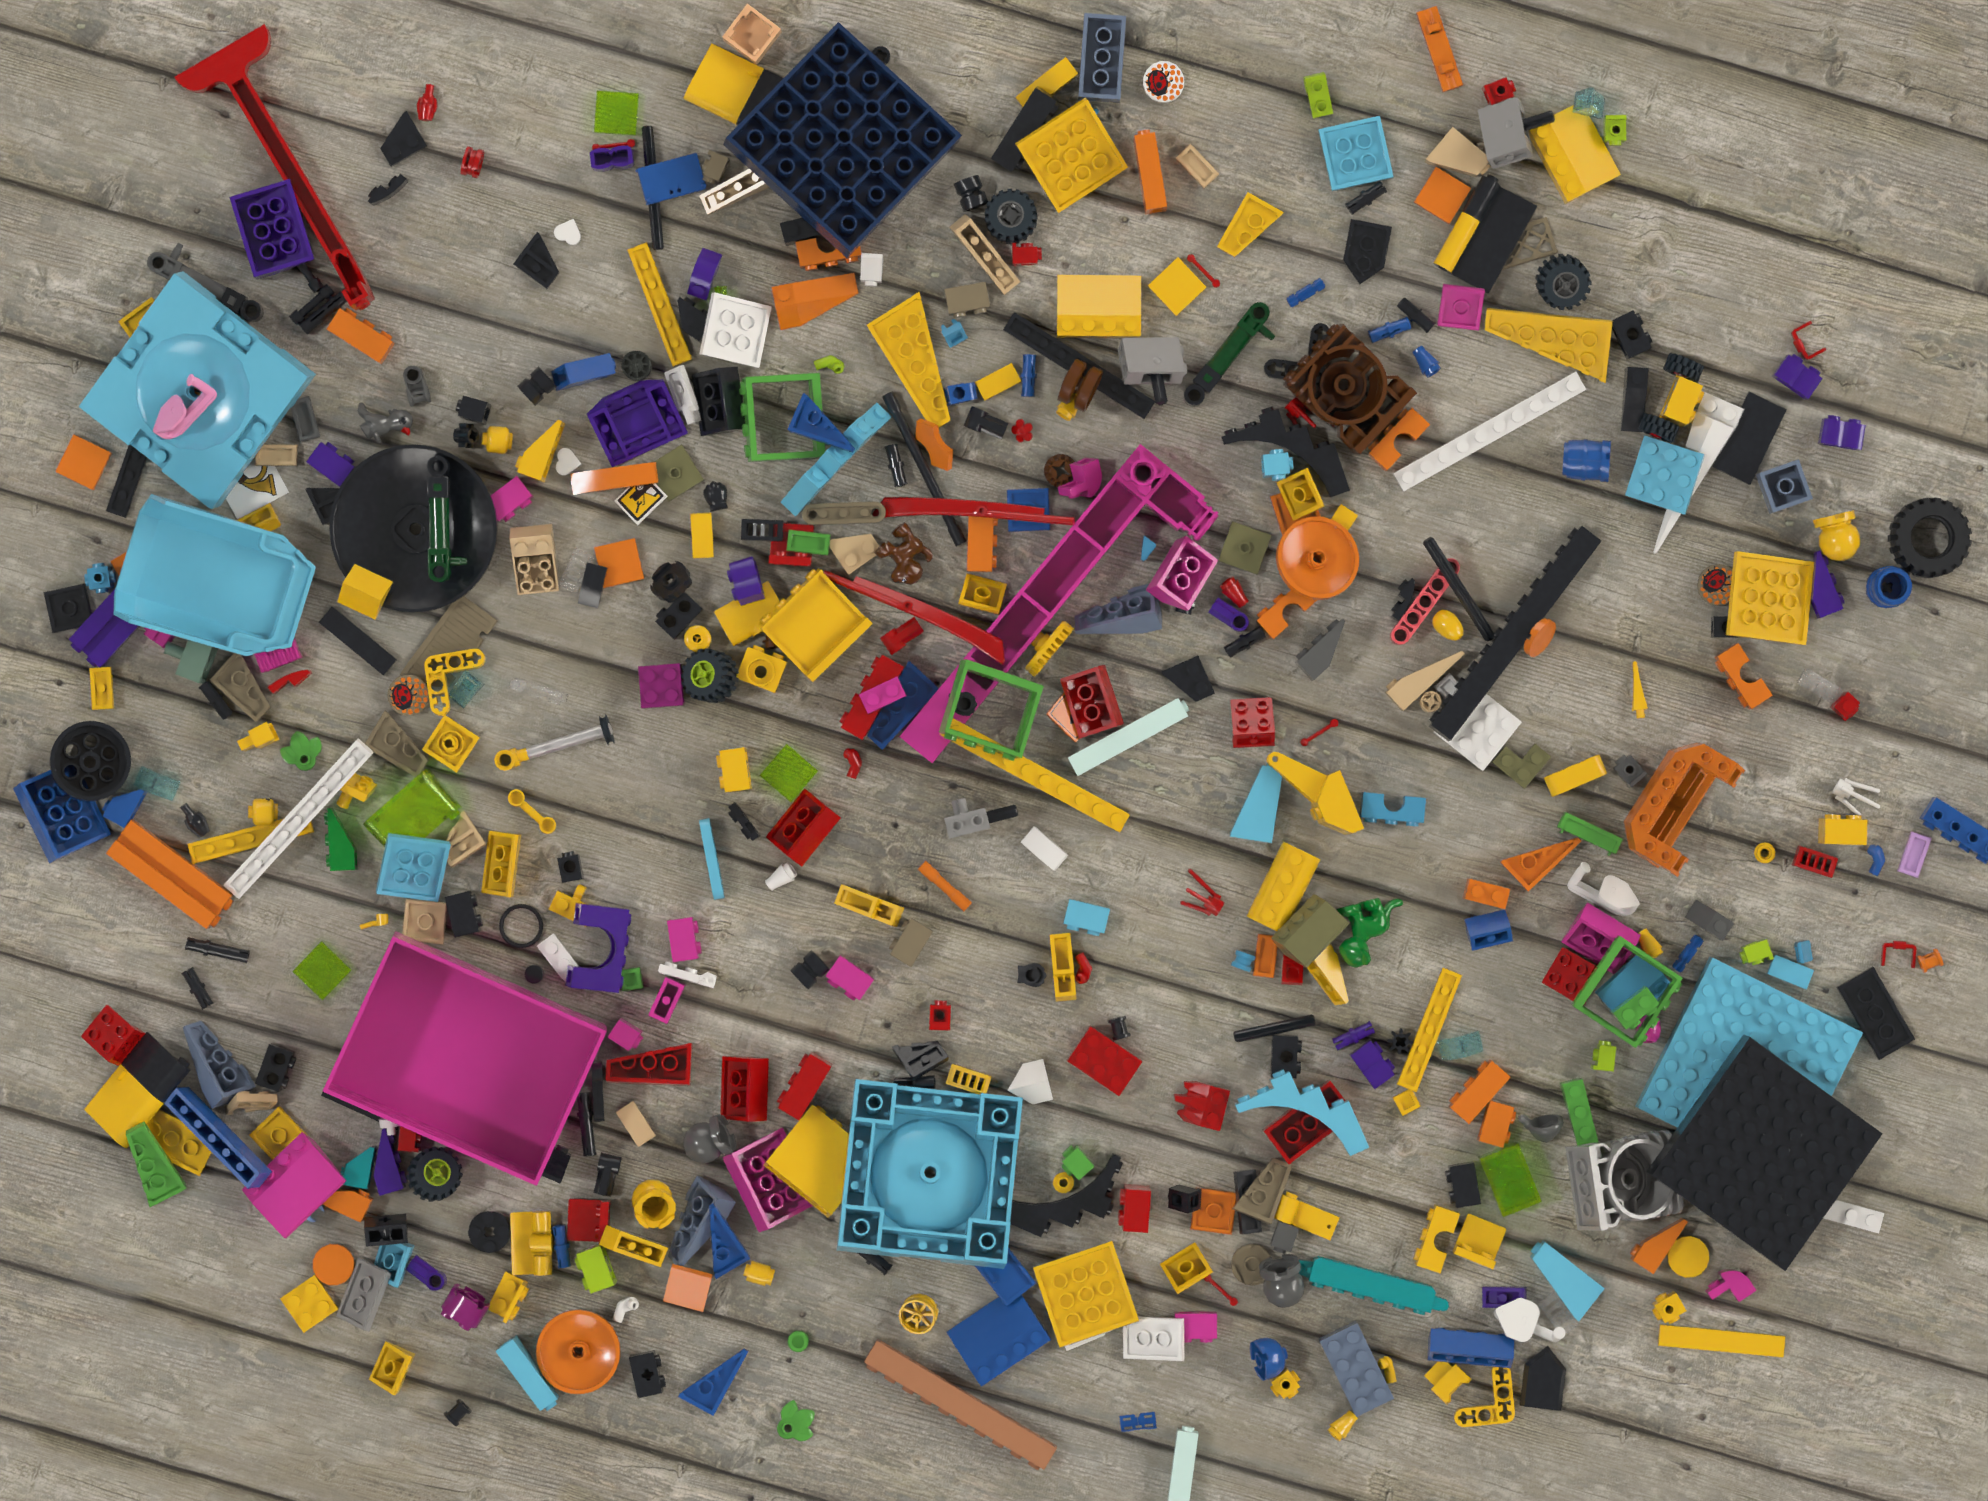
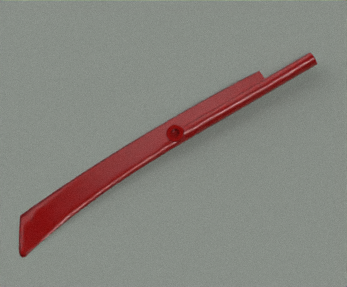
M884 497L881 501V504L886 509L885 518L911 515H953L1072 526L1075 524V517L1044 515L1045 508L1016 504L923 497ZM875 509L872 515L874 517L878 516L879 510Z
M826 570L823 572L832 582L938 626L975 646L1000 664H1004L1003 640L936 607L856 576L854 581H851Z

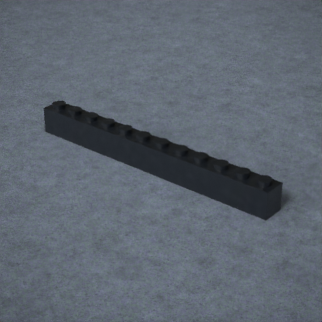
M1583 526L1578 529L1573 528L1567 536L1570 539L1565 546L1561 544L1555 552V555H1557L1553 562L1549 560L1542 569L1545 572L1540 579L1536 577L1530 585L1532 589L1528 595L1524 594L1517 602L1519 605L1518 609L1515 612L1511 611L1505 618L1507 623L1503 629L1499 627L1492 635L1494 638L1493 642L1490 645L1486 644L1479 653L1482 656L1478 662L1474 660L1467 668V671H1469L1465 679L1461 677L1454 686L1457 689L1453 695L1449 693L1442 701L1444 707L1440 712L1436 710L1430 717L1431 724L1429 727L1448 742L1453 739L1524 645L1525 640L1530 637L1531 629L1546 616L1602 540Z

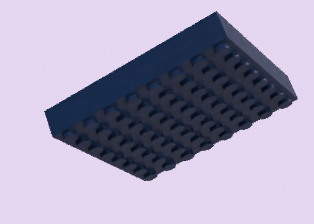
M838 22L726 137L723 145L838 251L848 258L955 147L962 135Z

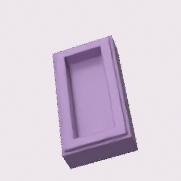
M1910 832L1897 871L1918 878L1932 838Z

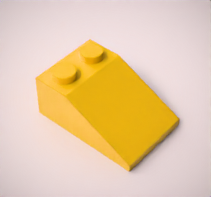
M557 420L524 452L523 456L519 455L515 465L519 474L543 483L545 482L565 427L563 421Z

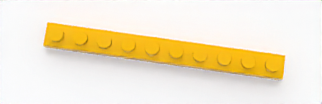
M954 718L952 719L950 729L1004 746ZM960 739L952 741L1119 833L1130 816L1129 813L1024 756L1011 761L1002 758L1003 754L995 752V754L984 752L983 747L977 745L976 748L963 744L964 741Z

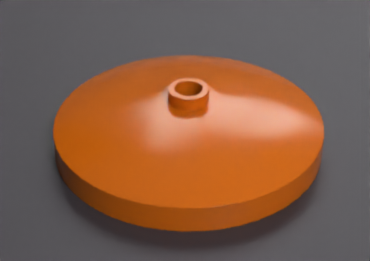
M1307 517L1295 522L1283 533L1276 550V564L1281 578L1292 591L1308 599L1325 600L1339 595L1351 585L1359 568V552L1353 537L1341 524L1325 517Z
M582 1309L563 1312L551 1319L539 1335L536 1346L538 1367L545 1379L552 1386L570 1394L593 1392L605 1385L618 1367L620 1360L618 1336L612 1325L597 1313ZM576 1347L583 1349L582 1354L576 1353Z

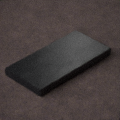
M1748 392L1741 406L1744 411L1739 423L1712 467L1751 485L1787 409Z
M1873 966L1836 987L1878 1060L1915 1040Z

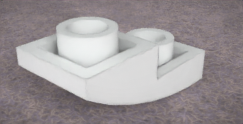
M1033 827L1021 841L1026 848L1054 871L1068 856L1067 853L1045 836L1037 827Z

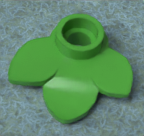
M296 731L291 737L290 746L281 748L280 753L288 764H294L300 770L308 771L315 766L316 756L321 752L322 744L319 737L308 740L303 733ZM304 757H308L306 763H302Z
M794 1400L788 1402L781 1410V1421L777 1425L779 1436L783 1439L794 1438L798 1441L810 1439L813 1433L808 1427L814 1420V1411L808 1409L798 1410ZM787 1424L791 1426L789 1433L784 1430Z

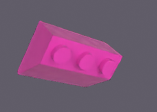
M1189 537L1179 538L1173 543L1146 591L1165 604L1188 611L1217 564L1218 559Z
M1587 902L1561 942L1598 964L1617 935L1634 946L1637 945L1641 935ZM1622 947L1607 971L1615 974L1632 952Z

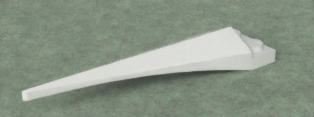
M1706 392L1696 411L1685 446L1686 449L1705 454L1692 496L1735 431L1744 411L1743 408ZM1666 509L1653 551L1654 554L1659 551L1681 513Z

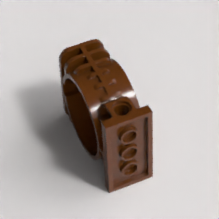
M1333 324L1326 331L1328 336L1324 340L1319 339L1312 346L1313 352L1310 355H1304L1298 361L1299 367L1296 370H1290L1284 376L1283 380L1285 382L1283 386L1288 388L1303 405H1306L1322 421L1337 426V437L1348 446V449L1353 454H1361L1417 392L1412 387H1409L1398 375L1386 376L1385 369L1380 360L1353 332H1350L1344 324ZM1354 352H1357V356L1351 362L1338 361L1325 368L1319 380L1321 394L1315 399L1314 395L1317 393L1316 379L1320 369L1332 359L1340 357L1350 358ZM1373 367L1374 370L1368 376L1369 390L1365 400L1353 410L1346 412L1336 411L1331 416L1328 415L1334 407L1349 408L1361 401L1367 388L1365 374ZM1341 379H1345L1348 382V387L1344 391L1338 386ZM1387 395L1393 402H1390L1386 406V408L1381 413H1379L1378 410L1382 406ZM1373 416V422L1364 431L1355 425ZM1343 425H1346L1347 429L1343 432Z

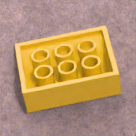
M1582 101L1554 114L1555 121L1553 123L1528 130L1530 140L1565 205L1621 175Z
M1057 275V338H1141V276Z

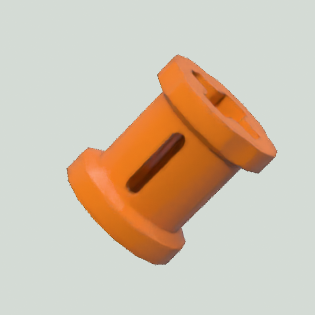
M1937 948L1933 949V952L1917 956L1923 973L1938 965L1940 967L1944 965Z

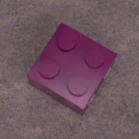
M680 663L638 666L642 709L684 706L683 679H681L682 666Z

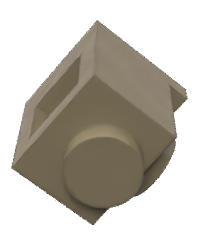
M709 150L708 155L711 158L710 160L706 159L702 167L704 177L702 180L714 185L715 182H721L730 160L728 157Z

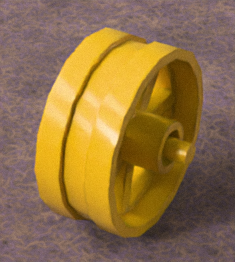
M912 1294L906 1298L899 1310L900 1324L910 1333H927L932 1329L938 1318L937 1304L927 1295ZM912 1303L914 1309L907 1307L906 1305ZM905 1312H908V1313H910V1314H912V1315L909 1316V1317H906ZM925 1316H933V1321L930 1322ZM921 1321L925 1324L924 1326H919Z

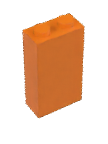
M1150 130L1138 131L1137 135H1134L1133 143L1145 215L1164 212L1167 209L1156 135L1155 132L1150 133Z

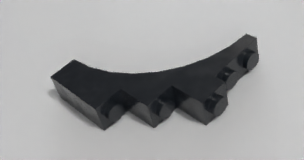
M1273 406L1261 410L1262 414L1258 415L1260 424L1253 421L1244 424L1245 429L1237 431L1235 427L1224 431L1225 436L1221 437L1224 445L1238 441H1262L1287 448L1302 457L1316 471L1330 497L1350 491L1335 444H1330L1329 440L1318 443V448L1314 449L1307 427H1302L1301 423L1290 426V431L1286 432L1279 409L1274 410Z
M1112 1153L1105 1168L1095 1180L1067 1198L1045 1203H1027L1012 1200L1011 1225L1042 1237L1043 1233H1048L1051 1222L1048 1221L1049 1218L1073 1228L1074 1224H1079L1083 1215L1080 1212L1081 1209L1104 1219L1106 1214L1110 1215L1114 1206L1111 1203L1112 1198L1105 1194L1106 1192H1111L1115 1182L1112 1181L1114 1173L1118 1174L1122 1167L1121 1156Z

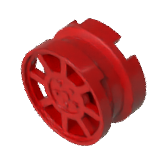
M466 147L461 164V175L467 176L469 174L472 178L476 179L479 177L484 159V150H473V147Z

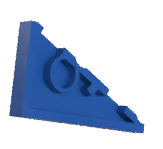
M803 393L787 430L791 433L853 453L855 450L854 446L811 398Z
M712 1203L709 1205L713 1273L717 1279L751 1258L717 1207Z
M742 1349L686 1388L678 1397L714 1416L749 1350Z

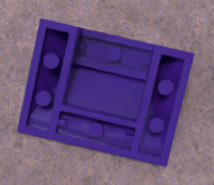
M663 379L641 380L603 397L587 413L589 421L612 467L688 434Z

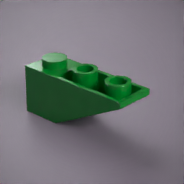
M327 808V812L324 813V823L328 825V833H325V845L329 846V854H326V866L330 867V871L358 870L357 848L335 810Z

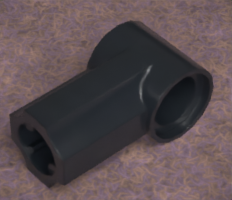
M971 406L963 426L1002 440L1008 423L988 415L989 413Z
M601 1152L593 1193L611 1197L622 1157Z

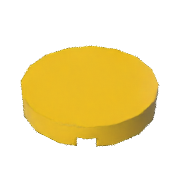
M1682 1236L1674 1242L1667 1253V1259L1670 1268L1677 1275L1685 1278L1696 1277L1707 1268L1709 1251L1699 1238Z

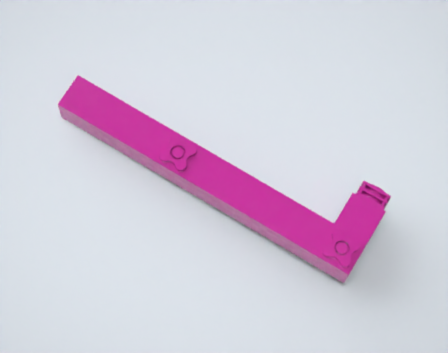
M1140 444L987 629L988 633L1003 640L1004 664H1000L975 646L963 660L967 659L1007 673L1144 506L1148 507L1174 530L1178 531L1180 529L1182 532H1187V536H1192L1194 542L1201 539L1218 518L1219 512H1214L1211 506L1208 507L1204 501L1205 496ZM959 665L900 735V738L932 764L951 742L939 735V729L949 700L948 695L951 693ZM967 671L961 692H969L976 698V711L999 682ZM954 713L953 718L965 724L974 713L970 716Z

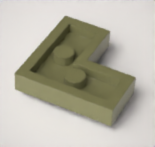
M1535 743L1522 759L1505 746L1492 763L1525 789L1551 756Z

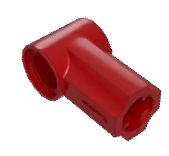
M913 617L897 629L894 628L883 635L880 640L892 656L904 648L909 641L922 634L924 630L915 617Z

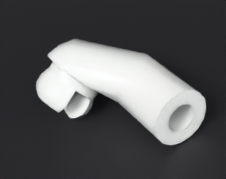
M627 1297L617 1303L612 1320L622 1323L625 1312L636 1310L639 1307L638 1300L635 1297Z

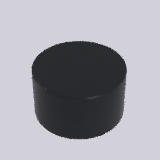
M531 965L525 970V979L532 984L539 983L544 978V970L539 965Z

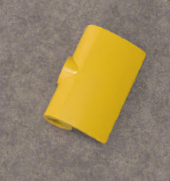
M769 581L762 584L765 599L742 606L738 600H733L714 611L733 647L751 636L754 637L762 633L763 631L758 627L761 624L760 620L767 613L771 614L776 610L775 605L780 600Z
M551 1211L512 1212L510 1214L512 1275H552L554 1236L551 1234Z

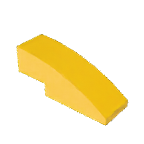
M1065 57L1015 98L1023 107L1037 86L1053 96L1078 76V72Z
M841 884L834 902L836 905L894 927H898L904 911V907Z
M1051 934L1050 946L1056 1002L1076 1000L1071 934Z

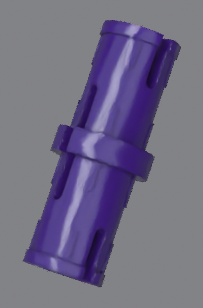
M1368 1021L1355 1029L1350 1028L1348 1032L1332 1038L1334 1044L1343 1041L1335 1045L1337 1051L1349 1044L1359 1043L1358 1040L1374 1034V1028L1365 1031V1029L1372 1026L1371 1022Z

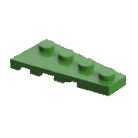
M145 1122L126 1130V1137L137 1165L149 1207L187 1189L186 1183Z

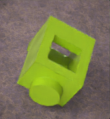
M1605 115L1603 117L1604 143H1609V146H1621L1622 142L1626 141L1627 115ZM1614 126L1619 128L1618 134L1613 133L1612 128Z
M1761 939L1741 946L1742 952H1739L1743 964L1752 962V965H1757L1765 962V957L1767 960L1774 959L1767 939Z
M1599 1040L1597 1048L1593 1049L1592 1060L1596 1062L1595 1065L1591 1064V1069L1614 1072L1616 1046L1611 1045V1041Z

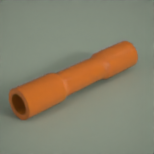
M927 861L917 869L949 896L950 900L962 911H965L972 902L945 880Z

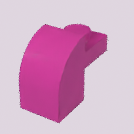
M1085 457L1070 464L1073 481L1059 486V495L1068 496L1070 499L1079 496L1092 497L1098 491L1102 481L1099 459Z
M1735 1269L1719 1271L1718 1273L1722 1280L1716 1279L1708 1284L1709 1288L1705 1290L1709 1298L1713 1300L1729 1289L1738 1302L1757 1291L1749 1278Z

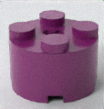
M454 1284L441 1306V1315L449 1320L454 1319L459 1322L458 1325L466 1331H469L471 1328H477L488 1311L490 1303L485 1304L486 1298L477 1291L467 1286L461 1289L459 1288L461 1284Z

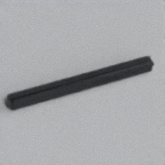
M643 126L645 166L656 164L654 132L652 126ZM660 202L649 205L653 250H662L664 243Z
M1432 537L1425 539L1423 545L1484 640L1489 642L1494 639L1492 637L1494 634L1492 628L1435 539Z

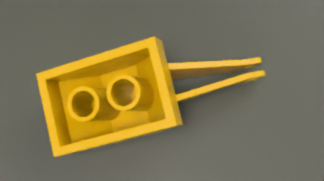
M1279 752L1268 754L1266 759L1268 765L1311 802L1312 808L1310 813L1314 821L1317 820L1318 824L1344 835L1364 829L1340 770L1325 775ZM1273 757L1277 758L1276 762H1273Z

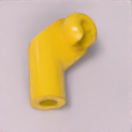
M1388 1356L1380 1358L1378 1366L1380 1369H1384L1386 1383L1397 1382L1392 1359Z

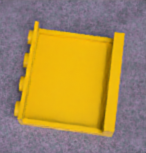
M819 568L817 570L812 569L805 576L806 580L801 585L799 583L795 585L790 591L791 595L786 600L784 598L775 605L776 610L771 614L767 613L760 620L761 624L758 626L812 682L873 624Z
M812 1104L763 1166L829 1218L842 1202L849 1133L842 1129L843 1125L834 1118L831 1120L826 1116V1111L818 1105L815 1107Z

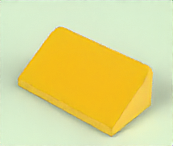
M271 503L237 519V521L268 531H273L281 526Z

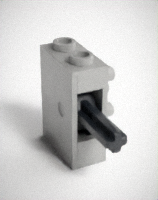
M1518 97L1509 98L1504 102L1487 105L1479 109L1478 114L1486 156L1492 168H1499L1533 157L1528 130L1553 123L1555 121L1554 113L1547 111L1526 118L1524 107Z
M1179 337L1121 339L1118 355L1124 384H1152L1155 403L1159 406L1166 404L1168 399L1165 384H1181L1184 375L1187 374V364L1183 362L1184 349L1183 346H1180Z
M961 798L951 802L954 815L945 817L944 820L950 839L989 829L990 823L1017 817L1018 811L1016 805L986 811L985 807L969 811L966 798Z

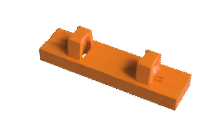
M1437 6L1417 12L1416 15L1442 92L1463 86Z

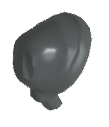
M1525 1114L1518 1116L1525 1129L1529 1130L1538 1141L1545 1143L1550 1142L1560 1132L1564 1124L1562 1116L1555 1114L1539 1116L1532 1120Z

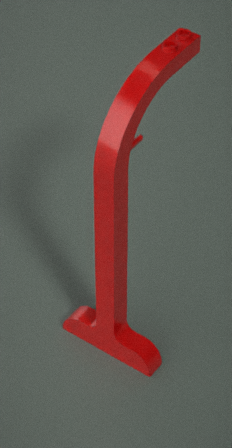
M263 24L174 78L181 86L193 93H204L220 84H225L229 87L282 179L291 180L299 208L324 248L346 289L341 291L350 307L361 311L370 306V302L375 300L374 294L345 240L248 77L250 66L263 59L271 47L269 29Z

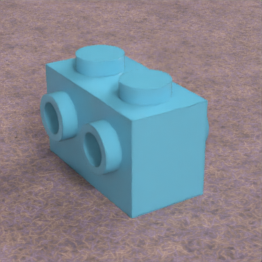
M1283 449L1270 450V454L1261 456L1263 478L1272 477V481L1286 479V476L1293 469V458L1288 456V452L1283 453Z

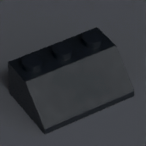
M738 366L716 368L692 374L694 394L701 421H699L701 436L742 430V425L745 424V416L741 415L743 397L739 391L740 377Z

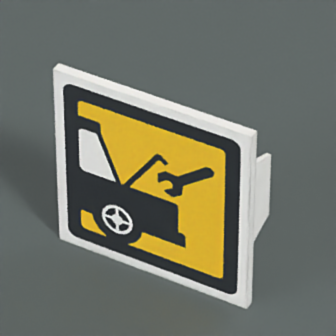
M654 483L629 487L615 502L639 525L668 496Z

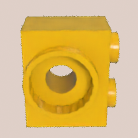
M753 645L752 648L747 647L736 677L776 693L788 663L783 661L785 656L774 652L772 656L765 654V649ZM759 666H764L767 670V674L763 678H758L755 674V670Z

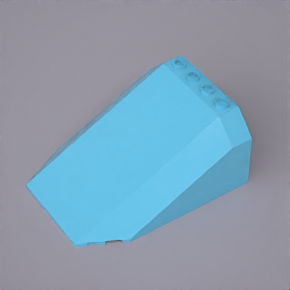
M151 494L139 511L114 591V615L131 624L244 656L260 652H270L275 649L290 648L316 567L281 534Z

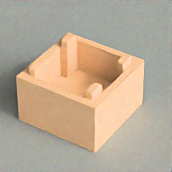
M747 4L722 38L723 41L755 65H758L782 31L781 28Z

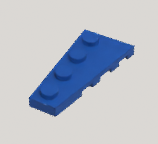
M908 661L899 677L906 697L884 706L867 735L882 750L939 689L910 661Z

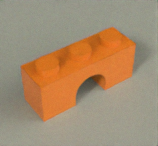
M816 238L795 242L800 268H805V271L816 270L818 265L823 264L826 267L837 266L839 261L846 260V263L858 262V258L862 254L860 246L848 258L837 249L830 253L822 252L818 248Z
M1405 408L1397 417L1399 419L1398 423L1395 426L1390 424L1383 431L1385 435L1381 441L1376 439L1368 447L1371 450L1368 455L1385 471L1401 456L1394 447L1395 437L1405 434L1415 441L1430 426L1413 408L1409 411Z
M1290 589L1286 595H1283V593L1279 594L1273 600L1275 604L1270 609L1267 607L1262 609L1257 614L1259 619L1256 622L1273 640L1289 626L1282 615L1286 605L1295 604L1305 612L1317 600L1302 597Z
M1735 643L1715 656L1717 660L1715 662L1716 667L1721 673L1725 672L1728 677L1726 682L1732 690L1736 689L1740 695L1738 700L1743 708L1753 709L1773 696L1762 678H1758L1752 683L1742 680L1740 669L1750 660L1739 643Z

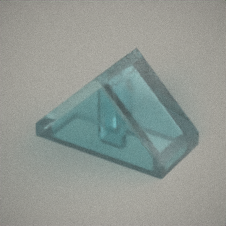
M1594 88L1575 92L1572 112L1602 119L1605 98Z
M465 670L450 691L449 697L464 709L485 684L469 670Z
M141 766L134 785L148 793L173 801L181 782Z
M1479 1031L1438 1040L1443 1061L1464 1058L1483 1052Z

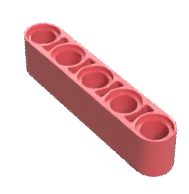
M1448 558L1447 560L1454 564L1455 572L1458 574L1460 570L1458 561ZM1439 568L1435 570L1391 630L1390 639L1394 644L1402 645L1409 641L1448 588L1449 584ZM1434 579L1441 580L1443 587L1440 591L1432 588ZM1422 596H1427L1430 599V605L1427 608L1422 607L1419 603ZM1409 613L1417 615L1418 621L1416 624H1410L1407 621ZM1398 629L1405 632L1406 636L1403 641L1395 639L1394 635Z

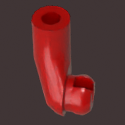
M847 748L843 752L844 758H847L850 764L846 776L856 779L862 766V760L857 750Z
M1082 952L1074 957L1080 966L1075 975V981L1078 984L1086 983L1092 972V966Z

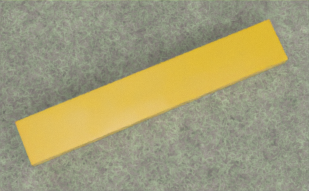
M647 242L628 249L627 251L672 366L675 367L692 360Z
M283 819L274 821L273 825H257L189 843L187 845L192 864L259 847ZM312 820L298 836L315 832Z
M1445 968L1441 969L1396 1085L1417 1092L1462 975Z
M1659 1324L1658 1346L1784 1357L1785 1336Z

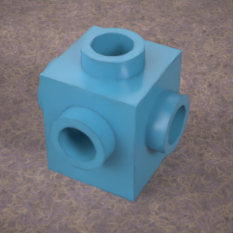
M105 563L92 564V568L87 569V574L84 575L86 586H89V590H96V594L109 592V588H115L116 574L112 567L105 566ZM97 574L102 576V580L99 582L96 579Z

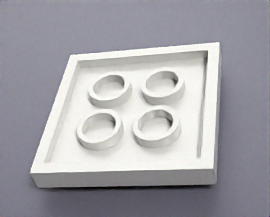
M712 293L699 354L759 368L772 306Z
M1486 694L1451 741L1448 742L1435 731L1433 733L1483 771L1522 722Z

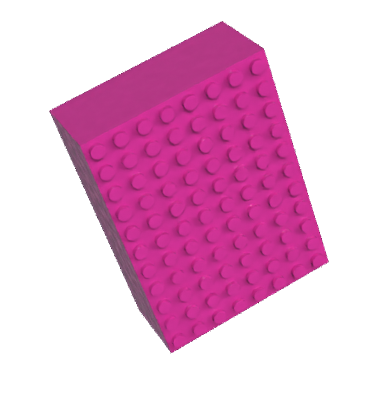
M395 931L323 1092L537 1186L606 1035L607 1027L604 1023Z

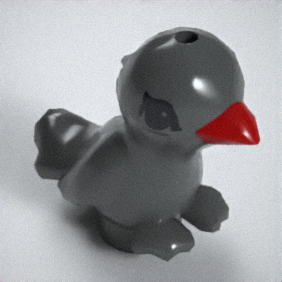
M359 403L358 414L365 420L360 425V428L368 440L374 437L376 442L380 444V436L392 430L400 431L407 436L410 435L413 417L408 411L388 410L390 416L387 417L381 414L370 413L367 411L364 403Z

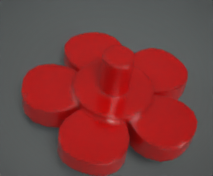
M1018 419L1016 425L1011 428L1012 433L1017 434L1016 440L1018 442L1032 440L1033 435L1030 433L1033 430L1032 424H1025L1023 419Z

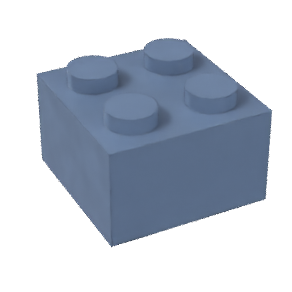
M1799 459L1756 474L1769 514L1813 499Z

